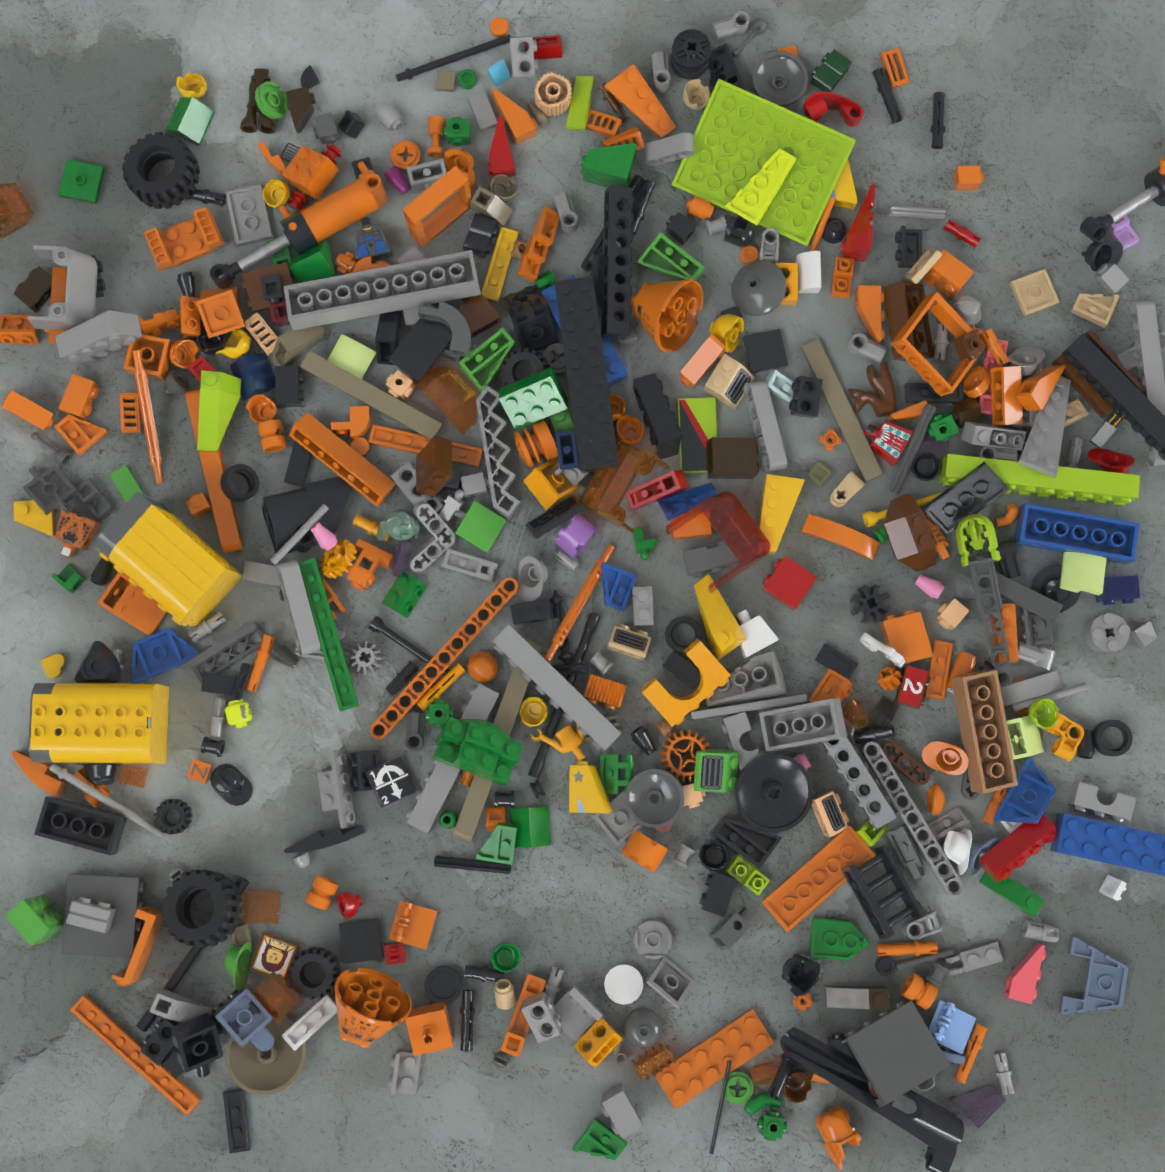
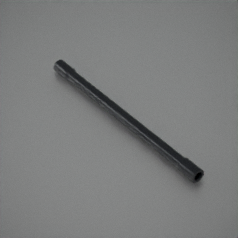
M589 614L571 664L582 663L592 635L600 620L599 615ZM567 675L566 680L573 686L577 675ZM561 707L558 709L554 708L544 734L552 740L564 711ZM544 741L541 742L528 773L529 776L537 779L540 777L550 745Z
M241 876L234 884L239 889L237 895H242L250 883ZM192 946L163 989L171 992L175 990L204 947ZM150 1008L136 1025L143 1032H147L157 1017L156 1014L149 1012Z

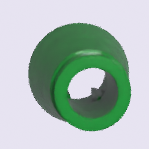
M445 810L440 814L439 823L443 828L452 829L456 826L458 815L455 811ZM445 816H449L451 818V822L449 824H447V822H444V818H446Z

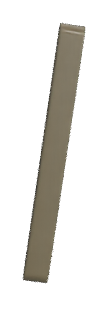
M525 638L540 654L543 644ZM519 666L513 668L493 723L500 727L509 737L530 683L521 675L523 670ZM474 775L457 821L453 838L471 844L493 781Z

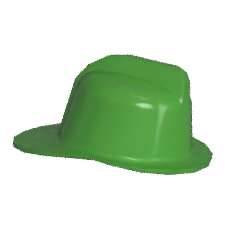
M250 942L245 943L243 946L230 945L225 957V969L233 976L234 986L239 991L243 990L248 981L250 961L253 953V946Z

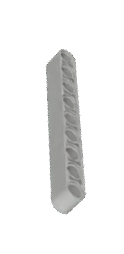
M1154 300L1133 301L1131 303V318L1135 346L1138 345L1135 351H1138L1137 361L1140 362L1137 365L1139 384L1141 385L1140 392L1165 416V381ZM1147 444L1150 465H1165V461L1158 455L1159 452Z
M875 742L864 743L860 748L861 752L901 815L898 817L903 825H906L913 842L942 890L952 896L961 894L963 891L962 881L881 747ZM869 745L875 749V753L872 756H869L866 752V748ZM879 762L885 765V770L882 773L876 769ZM889 779H893L895 782V787L892 790L887 787ZM899 796L905 798V804L901 807L897 804ZM909 813L915 815V821L911 824L907 820ZM920 830H924L926 834L923 840H919L917 837ZM930 847H934L936 850L934 857H929L928 855ZM941 864L946 866L944 874L938 872V867ZM951 881H954L956 889L951 892L948 885Z

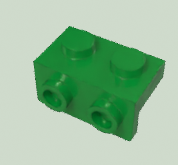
M401 571L382 604L408 618L423 595L427 585Z

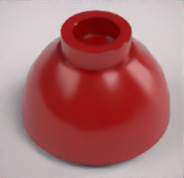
M350 892L338 894L337 905L342 916L350 919L357 913L359 906H362L360 895H354Z

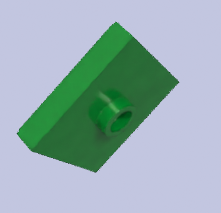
M67 159L58 195L64 198L96 204L105 168Z

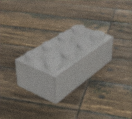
M108 310L55 336L60 358L68 359L71 362L83 361V363H92L98 357H105L111 351L120 350L121 346L135 343L136 339L142 337L138 315Z
M832 698L759 713L766 752L847 738L840 699Z

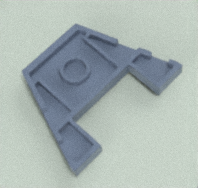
M1071 936L1068 954L1088 958L1082 999L1061 995L1059 1013H1080L1089 1010L1122 1007L1129 967L1080 939Z

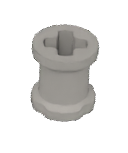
M723 215L711 221H704L709 237L720 231L726 232L727 224Z
M599 650L588 664L595 666L603 676L614 663L612 661L609 662L601 655L602 652Z
M681 843V849L676 858H673V861L687 869L691 857L697 851Z

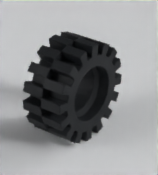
M180 799L165 800L155 809L157 812L154 813V816H156L154 823H157L158 826L156 827L161 829L163 833L170 835L182 833L192 822L190 820L193 817L192 813H190L191 808ZM171 809H176L180 813V820L176 824H170L166 819V814Z

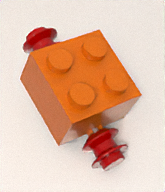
M302 145L281 174L293 188L299 190L293 191V199L288 198L289 205L294 210L304 209L302 207L303 203H309L307 195L318 200L339 171L334 165L337 164L335 158H341L342 156L340 149L335 145H326L327 151H322L321 154Z

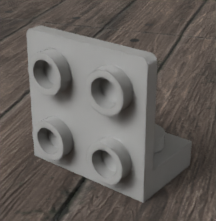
M575 984L554 1005L556 1015L559 1014L563 1022L561 1028L574 1041L595 1020L598 1021L603 1016V1012Z

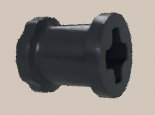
M205 736L201 745V753L208 752L221 757L225 748V740L217 741Z
M495 791V808L499 806H511V808H514V791H511V793Z

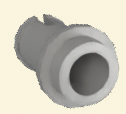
M562 549L555 557V559L568 567V571L574 572L580 565L578 558L573 559Z

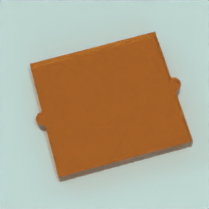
M245 890L244 904L242 905L244 908L243 923L278 924V914L281 908L279 905L280 891Z

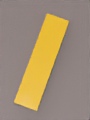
M504 227L500 229L481 294L488 301L499 302L512 259L513 243L518 240L519 231Z

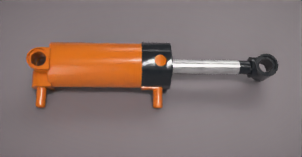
M1165 157L1160 159L1159 167L1144 177L1145 191L1103 217H1087L1080 225V232L1093 242H1098L1106 235L1108 226L1150 200H1153L1159 206H1165Z
M361 161L357 165L362 173L359 175V178L292 215H290L285 205L280 206L279 211L284 219L279 222L284 229V235L231 265L227 263L225 265H214L210 269V277L219 288H228L236 278L235 275L288 245H291L292 248L294 247L298 255L318 245L319 242L375 212L388 199L380 177L373 170H368L365 163Z

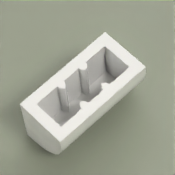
M820 251L798 254L795 257V263H798V293H819L821 289Z

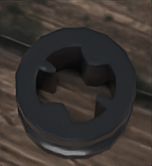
M538 779L535 783H529L536 799L539 798V795H546Z

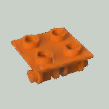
M400 900L389 939L426 950L438 911Z

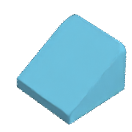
M503 59L488 68V76L496 87L511 77Z

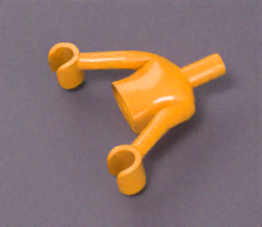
M568 725L554 735L559 743L543 735L540 729H537L539 733L537 738L533 737L530 733V738L534 742L542 740L560 753L572 751L578 761L585 758L579 748L584 741V735L578 729L577 734L572 725Z

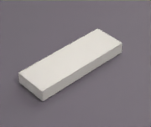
M327 994L281 1036L296 1051L337 1013L336 1003Z

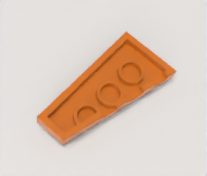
M634 64L603 86L660 139L676 128Z

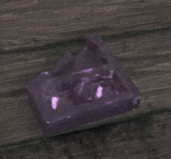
M410 539L399 540L398 545H395L391 566L393 576L401 577L402 571H405L407 568L406 557L412 550Z
M991 1084L950 1098L977 1128H980L1006 1101Z

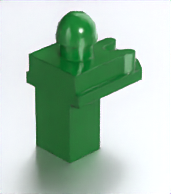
M642 527L632 528L636 554L641 553V559L647 560L649 552L655 551V546L659 544L658 539L644 540Z

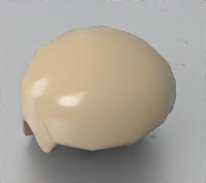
M699 79L687 82L683 91L684 103L694 110L704 109L709 101V95H711L708 86L702 85Z

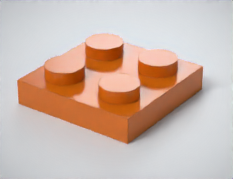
M233 290L196 301L209 338L246 326Z

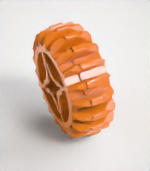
M680 730V737L674 732L672 733L674 740L672 741L671 738L667 737L666 740L670 744H662L666 751H660V754L665 755L666 758L660 759V762H667V765H664L662 768L665 770L669 767L671 770L668 772L671 774L674 772L676 779L680 775L681 782H685V776H688V781L692 782V775L695 776V770L687 773L682 772L688 762L696 764V757L693 755L695 743L701 751L705 750L709 743H701L705 739L704 736L700 737L699 740L696 739L698 732H695L692 737L690 736L691 730H687L686 736H684L683 730ZM680 740H690L687 747L683 750L673 747ZM689 749V755H691L692 759H686L683 762L681 759L683 757L677 751L685 753ZM670 752L679 758L677 769L671 763Z

